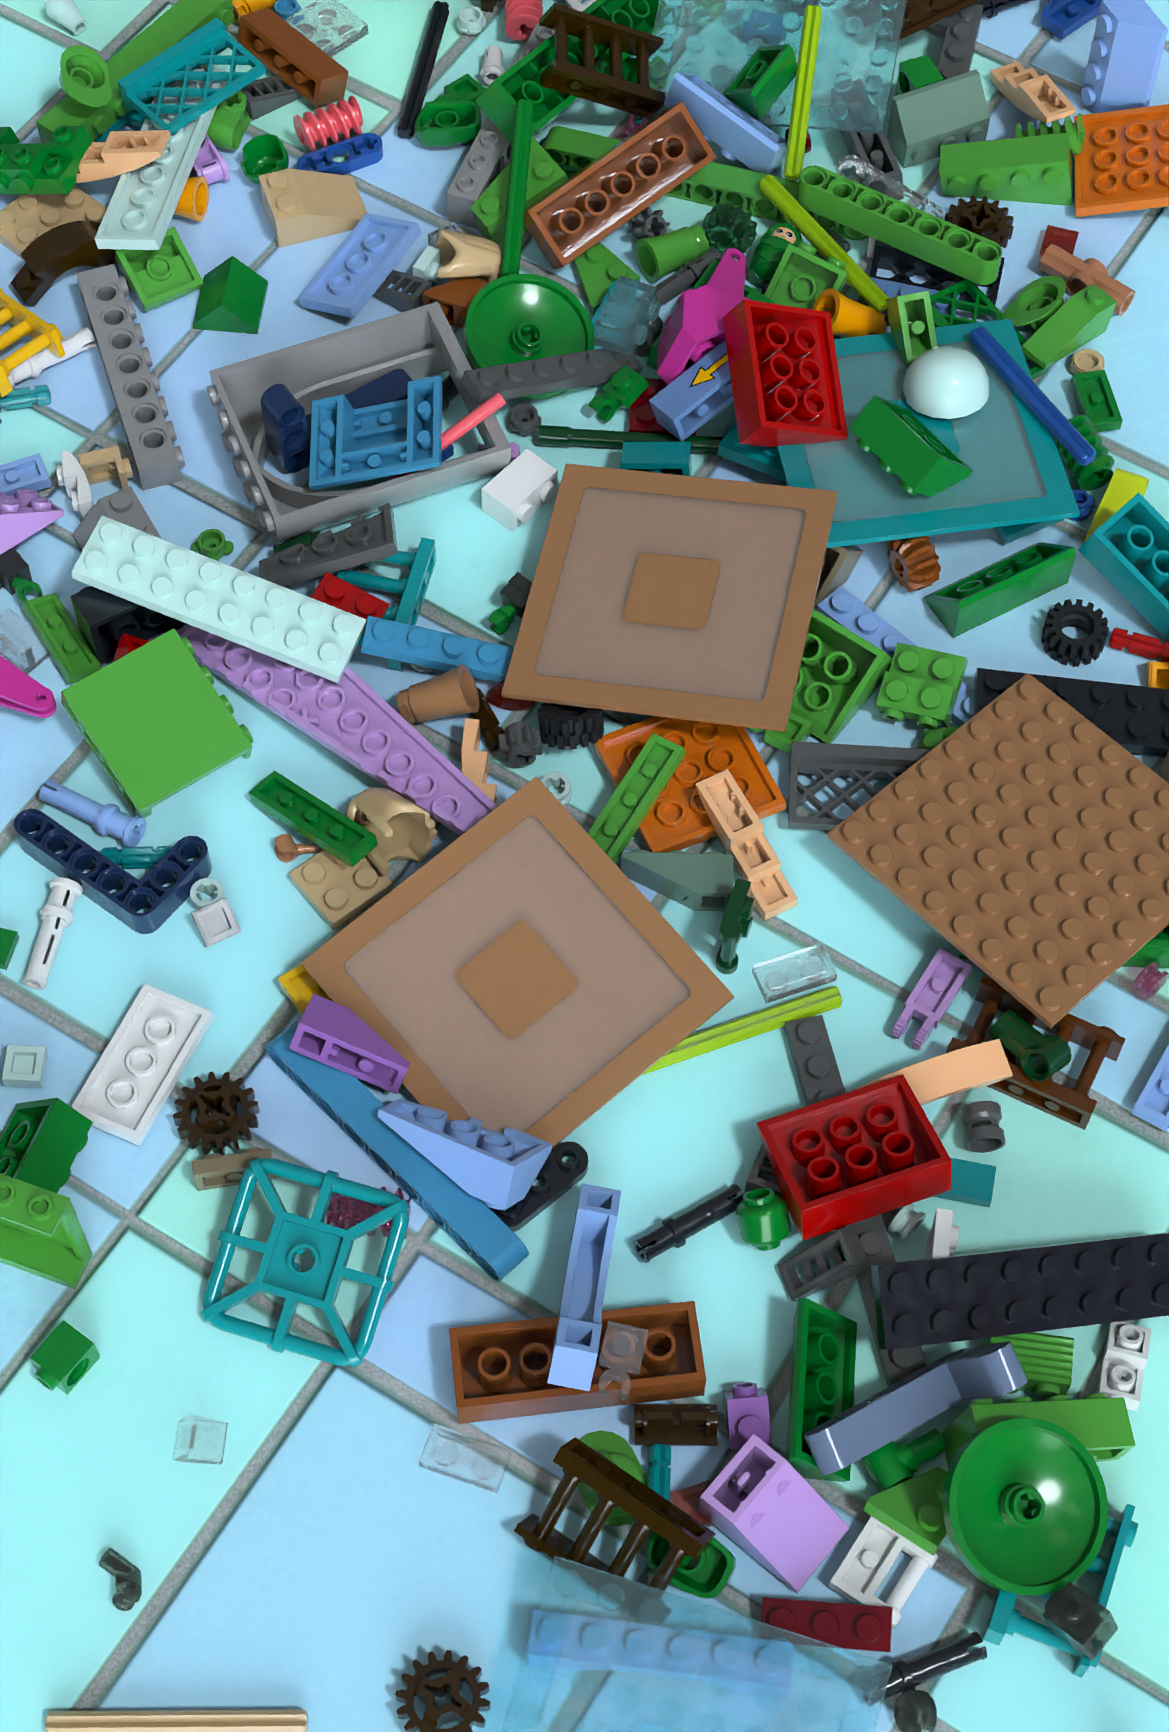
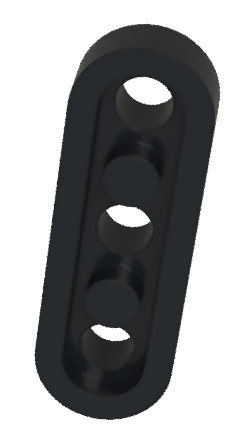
M562 1142L551 1149L549 1156L535 1179L543 1180L546 1183L545 1186L536 1188L532 1185L525 1198L514 1204L516 1209L512 1212H505L490 1207L489 1209L513 1232L520 1230L584 1178L588 1171V1155L586 1150L575 1142ZM572 1156L576 1160L571 1164H567L562 1161V1158Z

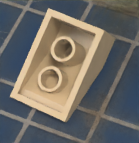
M291 168L259 175L262 204L279 248L353 230L367 213L353 176Z

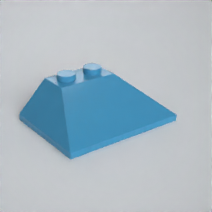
M439 375L409 381L407 399L354 409L344 394L312 400L309 488L311 491L440 467L442 458V377Z

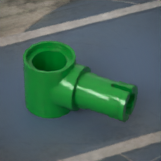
M933 1428L906 1444L902 1441L894 1444L891 1441L861 1458V1461L879 1491L882 1492L913 1478V1473L917 1471L918 1465L945 1452L947 1445L942 1434L936 1428Z

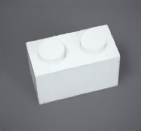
M526 449L481 489L482 510L510 531H514L521 523H527L541 505L549 503L556 496L558 491V470L529 449Z

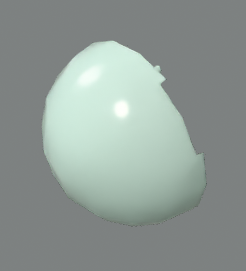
M939 346L923 352L912 362L906 370L902 390L907 399L906 403L917 412L933 418L953 419L965 417L980 410L988 400L990 386L984 366L972 353L959 347Z

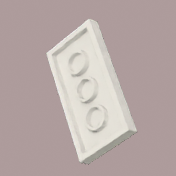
M144 984L71 1107L93 1122L92 1126L140 1146L213 1021L212 1011Z

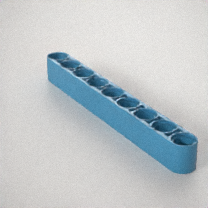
M298 1022L292 1023L265 1046V1049L274 1063L492 1279L500 1282L529 1256V1251L522 1240L480 1199L468 1194L377 1117L379 1109L385 1106L356 1077L289 1049Z

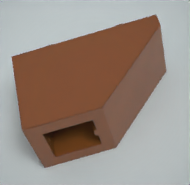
M462 277L427 289L422 295L423 306L438 301L449 325L463 329L465 316L472 300L490 282L473 277Z

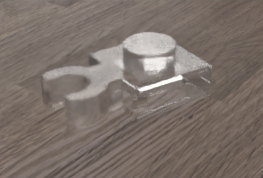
M608 1321L599 1365L609 1367V1369L599 1379L600 1395H605L607 1385L610 1382L616 1381L622 1385L621 1399L626 1400L629 1397L631 1380L627 1373L640 1374L649 1330Z

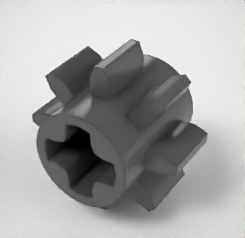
M647 207L641 211V215H635L631 218L633 223L628 233H633L634 237L637 238L636 241L642 238L662 235L666 233L670 222H666L662 217V210L652 212L651 208ZM647 225L651 226V230L647 229Z
M512 723L505 728V734L498 735L500 758H509V763L512 766H529L535 762L536 755H542L540 730L532 731L528 723Z

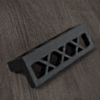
M876 240L869 277L938 291L945 289L941 284L945 281L958 283L965 280L961 276ZM1001 257L996 281L989 285L975 283L977 287L992 288L991 296H986L994 305H996L1004 257ZM878 269L892 270L895 276L891 278L876 276V272ZM914 275L923 276L927 281L922 284L913 283L910 277ZM966 291L959 294V300L974 303V299Z

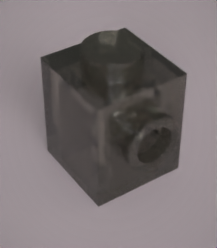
M1070 1581L1062 1591L1057 1590L1050 1596L1045 1605V1611L1042 1614L1051 1632L1091 1662L1118 1630L1111 1612Z

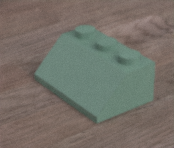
M977 69L893 97L887 140L903 168L939 157L941 145L986 141L990 115L980 74Z

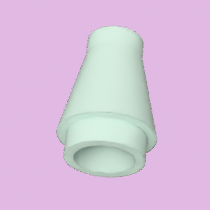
M73 0L45 1L44 8L47 10L48 17L69 29L74 35H80L86 30L88 22L83 18Z

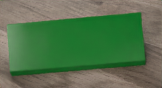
M1038 542L925 596L926 604L949 634L955 638L1067 584L1076 557V550L1072 546Z
M806 1297L798 1298L794 1316L786 1460L803 1478L846 1482L850 1481L851 1465L837 1472L821 1475L804 1438V1434L853 1407L857 1322Z

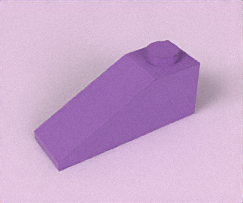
M314 993L298 1023L289 1047L290 1050L394 1094L398 1093L410 1065L406 1059L353 1011Z

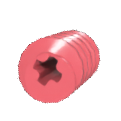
M505 0V34L510 39L528 41L536 24L539 23V19L543 16L542 0Z
M352 95L349 96L348 102L345 99L338 100L337 105L333 103L327 104L325 110L321 107L316 108L314 114L307 111L303 113L302 118L296 115L293 117V124L300 142L304 146L307 145L311 152L316 151L317 141L324 148L327 147L328 137L335 144L339 142V133L345 139L350 138L351 129H353L357 136L362 134L361 126L363 125V119L359 104Z

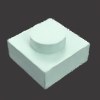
M428 245L413 265V276L423 278L432 284L433 282L437 283L440 279L437 277L438 267L442 266L440 264V249Z
M7 1044L1 1079L4 1086L43 1088L48 1058L46 1046Z

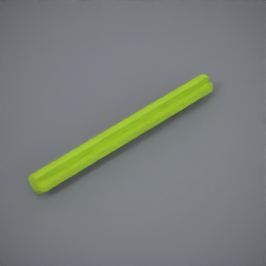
M807 5L804 9L783 171L784 177L788 181H798L803 167L822 11L819 5Z
M770 174L761 179L759 188L762 193L826 260L828 256H832L846 263L844 270L850 273L847 282L865 302L880 313L887 309L886 299L889 297L780 182Z
M830 986L690 1034L642 1075L785 1026V1022L812 1017L839 1008L842 1005V996L836 986Z

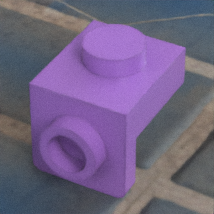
M743 1382L732 1385V1390L723 1391L730 1449L742 1448L753 1434L768 1446H771L768 1395L764 1388H757L756 1383Z

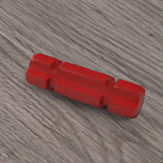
M1121 628L1113 629L1109 640L1111 648L1123 650L1124 647L1128 648L1127 652L1151 659H1155L1157 656L1161 657L1160 661L1169 662V641L1163 644L1160 643L1161 639L1136 632L1130 635L1127 634L1128 630Z

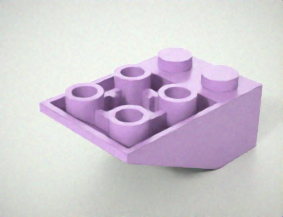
M20 489L16 491L15 495H5V493L0 492V555L64 516V510L53 504L51 499L38 495L35 490Z
M755 1434L749 1438L700 1496L698 1512L796 1593L801 1590L850 1529L792 1465Z

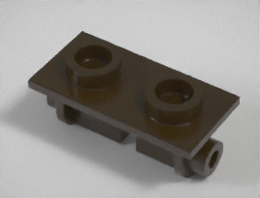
M634 1404L635 1446H650L652 1444L718 1446L717 1428L719 1418L717 1405Z

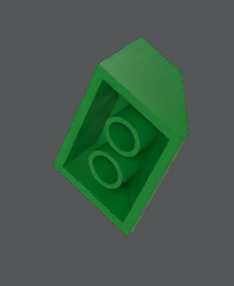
M875 395L849 427L858 437L856 443L870 454L874 452L880 458L877 462L879 466L892 475L896 473L902 479L899 485L913 496L920 493L933 497L968 478L973 473V470L908 409Z
M59 1098L17 1103L0 1135V1173L58 1193L59 1189L68 1181L71 1175L70 1167L76 1155L85 1147L88 1141L87 1133L93 1122Z

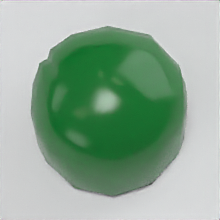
M263 134L256 136L242 148L244 161L241 162V167L247 179L254 184L260 185L259 175L288 169V153L282 141L276 135Z

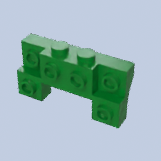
M62 125L53 131L52 137L47 143L20 144L11 127H0V194H69L76 184L80 161L93 142L85 127Z

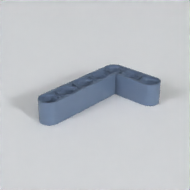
M1010 1341L959 1349L937 1359L804 1434V1438L821 1475H828L851 1465L962 1401L1001 1396L1022 1387L1028 1382V1379Z

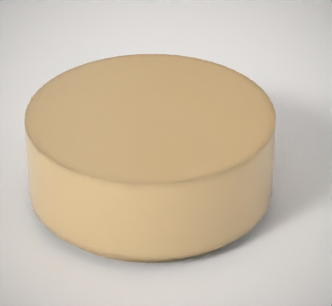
M1081 349L1072 356L1070 371L1072 374L1103 370L1105 361L1099 352L1092 349Z

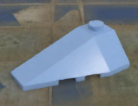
M398 1099L379 1109L377 1116L468 1194L484 1201L488 1207L498 1210H506L525 1198L549 1156L553 1145L523 1131L505 1127L504 1133L482 1128L483 1121L471 1117L469 1121L447 1119L448 1114L444 1110Z

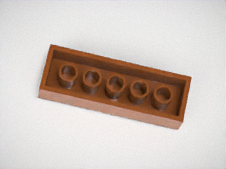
M683 102L677 103L661 112L527 207L524 214V224L552 268L564 267L717 157Z
M695 1301L602 1311L599 1349L590 1391L547 1383L558 1316L449 1328L458 1424L704 1396L706 1374Z

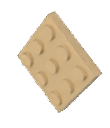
M76 186L73 187L69 194H22L0 210V243L22 258L20 254L24 249L50 229L74 221L101 223L107 208Z

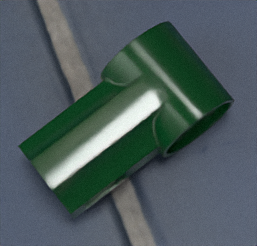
M1011 1010L1001 1015L989 1034L993 1040L1000 1039L1002 1047L1020 1060L1024 1073L1034 1081L1041 1082L1066 1067L1071 1061V1049L1063 1038L1057 1035L1044 1036Z

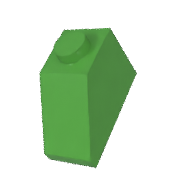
M929 291L886 299L891 334L905 364L912 363L923 352L938 347Z

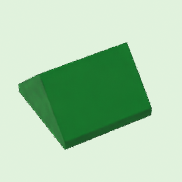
M789 44L760 46L722 95L744 111L761 120L796 76L797 63L793 48Z
M231 256L204 275V285L201 287L193 329L258 334L268 281L234 256Z

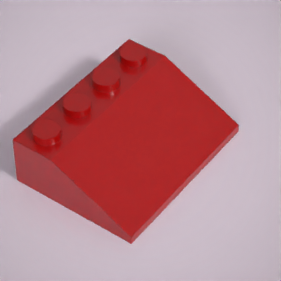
M743 299L722 317L740 444L775 447L841 441L848 438L830 312Z
M903 1074L757 1122V1129L780 1191L786 1200L788 1211L802 1240L952 1190V1160Z

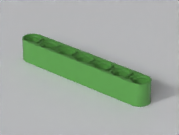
M807 166L801 170L797 201L803 208L974 283L989 285L996 281L1002 257V248L996 242L820 166Z

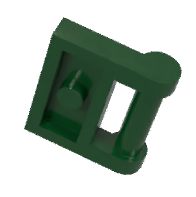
M739 878L736 879L719 928V937L722 942L716 957V968L723 974H732L737 970L739 958L736 954V949L740 938L748 937L753 921L751 914L755 898L750 897L751 882Z

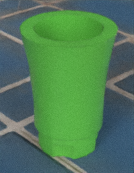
M699 225L682 227L662 235L638 239L635 243L636 262L643 276L649 282L655 283L670 272L682 267L685 262L693 261L709 250V241L705 236L704 230Z

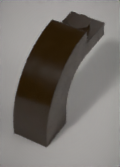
M74 221L59 225L40 235L24 249L20 255L26 263L10 283L26 304L35 307L53 282L69 269L83 265L99 268L115 264V251L117 250L98 249L94 240L101 223Z

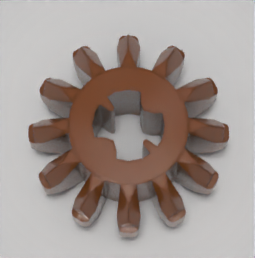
M928 536L897 539L889 542V550L887 551V556L890 559L889 566L892 567L893 576L897 577L901 587H905L906 590L911 592L924 589L939 580V572H941V567L938 563L939 556L936 555L935 546L931 545Z

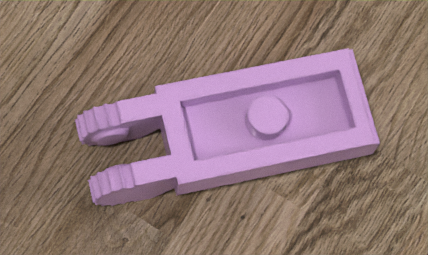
M939 948L904 1003L903 1012L895 1023L891 1035L899 1039L907 1030L912 1016L923 1021L924 1023L920 1030L916 1032L912 1047L920 1050L929 1038L933 1028L936 1029L971 974L974 965Z

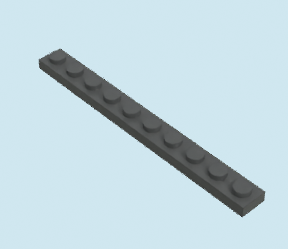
M818 1015L785 1022L784 1030L806 1106L845 1094L823 1016ZM882 1214L842 1228L856 1232L870 1263L869 1268L856 1274V1279L887 1386L889 1387L927 1366L921 1346L891 1350L879 1349L871 1265L896 1262Z

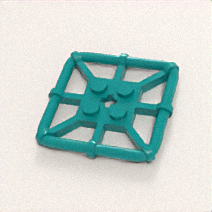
M257 1156L249 1161L250 1166L246 1168L241 1177L225 1230H220L217 1240L221 1242L203 1295V1310L200 1312L204 1322H210L211 1325L222 1331L271 1345V1349L276 1352L283 1353L284 1350L333 1365H351L355 1368L363 1363L362 1358L366 1356L371 1347L387 1292H392L395 1282L391 1280L408 1228V1211L411 1208L407 1200H401L391 1192L341 1178L338 1172L328 1170L324 1173L280 1159H261ZM269 1174L320 1188L311 1219L287 1212ZM257 1181L275 1214L267 1243L240 1236ZM334 1193L386 1208L348 1230L324 1223ZM393 1220L376 1276L346 1268L354 1240ZM236 1246L263 1253L255 1281L219 1300ZM306 1249H310L312 1251L311 1257L315 1259L314 1266L308 1267L305 1272H300V1264L295 1262V1257L297 1254L304 1255ZM343 1278L372 1286L355 1343H353L334 1306ZM262 1291L286 1298L276 1329L225 1314L226 1311ZM299 1302L323 1310L342 1349L290 1334V1328Z

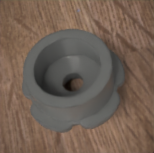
M530 404L515 406L509 416L511 419L508 422L510 429L522 435L532 434L534 429H538L539 425H541V417L538 416L537 409Z

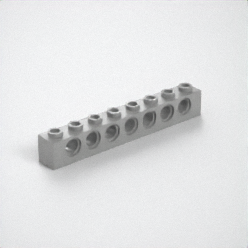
M537 23L517 62L552 36L554 30L540 26ZM488 116L446 193L448 221L476 229L477 225L470 207L510 163L512 144Z
M114 264L76 273L83 304L142 490L182 481L180 467L185 466L183 453L180 446L174 447L172 441L177 440L172 420L165 421L164 416H168L169 413L164 396L157 397L156 394L157 391H161L156 371L149 372L148 367L153 366L148 347L141 348L140 345L145 340L140 323L134 324L132 320L137 318L132 299H125V296L129 295L125 277H118Z

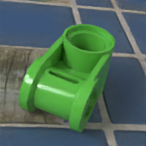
M240 90L217 105L207 130L208 137L216 147L236 151L240 146L246 129L250 125V116L245 110L247 105L246 95Z

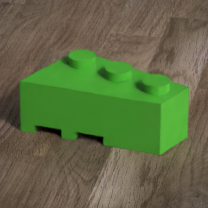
M533 136L531 137L525 209L568 179L567 174ZM510 163L470 207L481 235L486 239L494 241L501 247L503 245ZM525 224L523 225V233L528 230Z

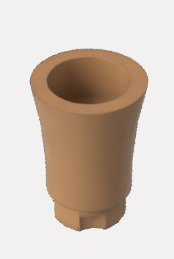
M460 664L426 681L410 685L409 689L401 690L396 695L400 714L409 724L418 721L424 723L457 714L476 713L479 710V695L476 683L470 670L464 664Z

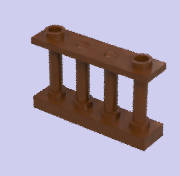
M982 976L975 1000L984 1004L967 1039L961 1041L953 1037L946 1053L982 1043L998 1010L1004 1013L1011 1010L1032 1027L1034 1025L1063 1038L1067 1043L1070 1041L1091 1050L1074 1088L1069 1089L1053 1082V1075L1041 1082L1030 1079L1023 1069L1017 1066L1016 1061L1018 1058L1006 1049L1004 1052L1013 1077L987 1085L989 1088L1085 1130L1097 1104L1096 1100L1088 1096L1091 1086L1105 1057L1117 1061L1126 1038L1119 1036L1111 1028L1105 1026L1098 1027L1069 1013L1052 1028H1049L997 982Z

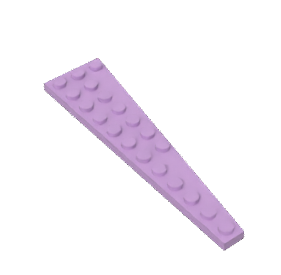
M189 624L176 631L180 638L185 636L190 641L195 651L193 657L196 662L206 666L208 670L385 787L427 811L432 818L458 835L464 834L498 807L348 666L338 684Z

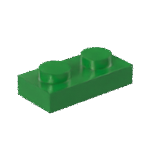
M1105 370L1072 374L1070 383L1081 415H1087L1090 418L1091 425L1096 428L1097 432L1120 429L1123 420Z

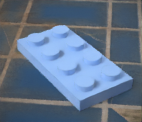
M366 213L299 295L298 298L302 307L355 318L422 232L419 224Z

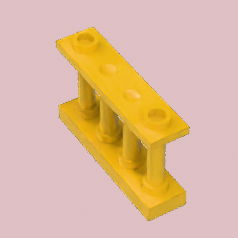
M0 288V326L7 321L14 325L0 335V352L26 334L33 339L3 360L0 359V396L3 398L13 391L8 379L11 370L44 348H47L60 358L66 354L61 343L63 336L57 326L53 323L48 324L10 298Z

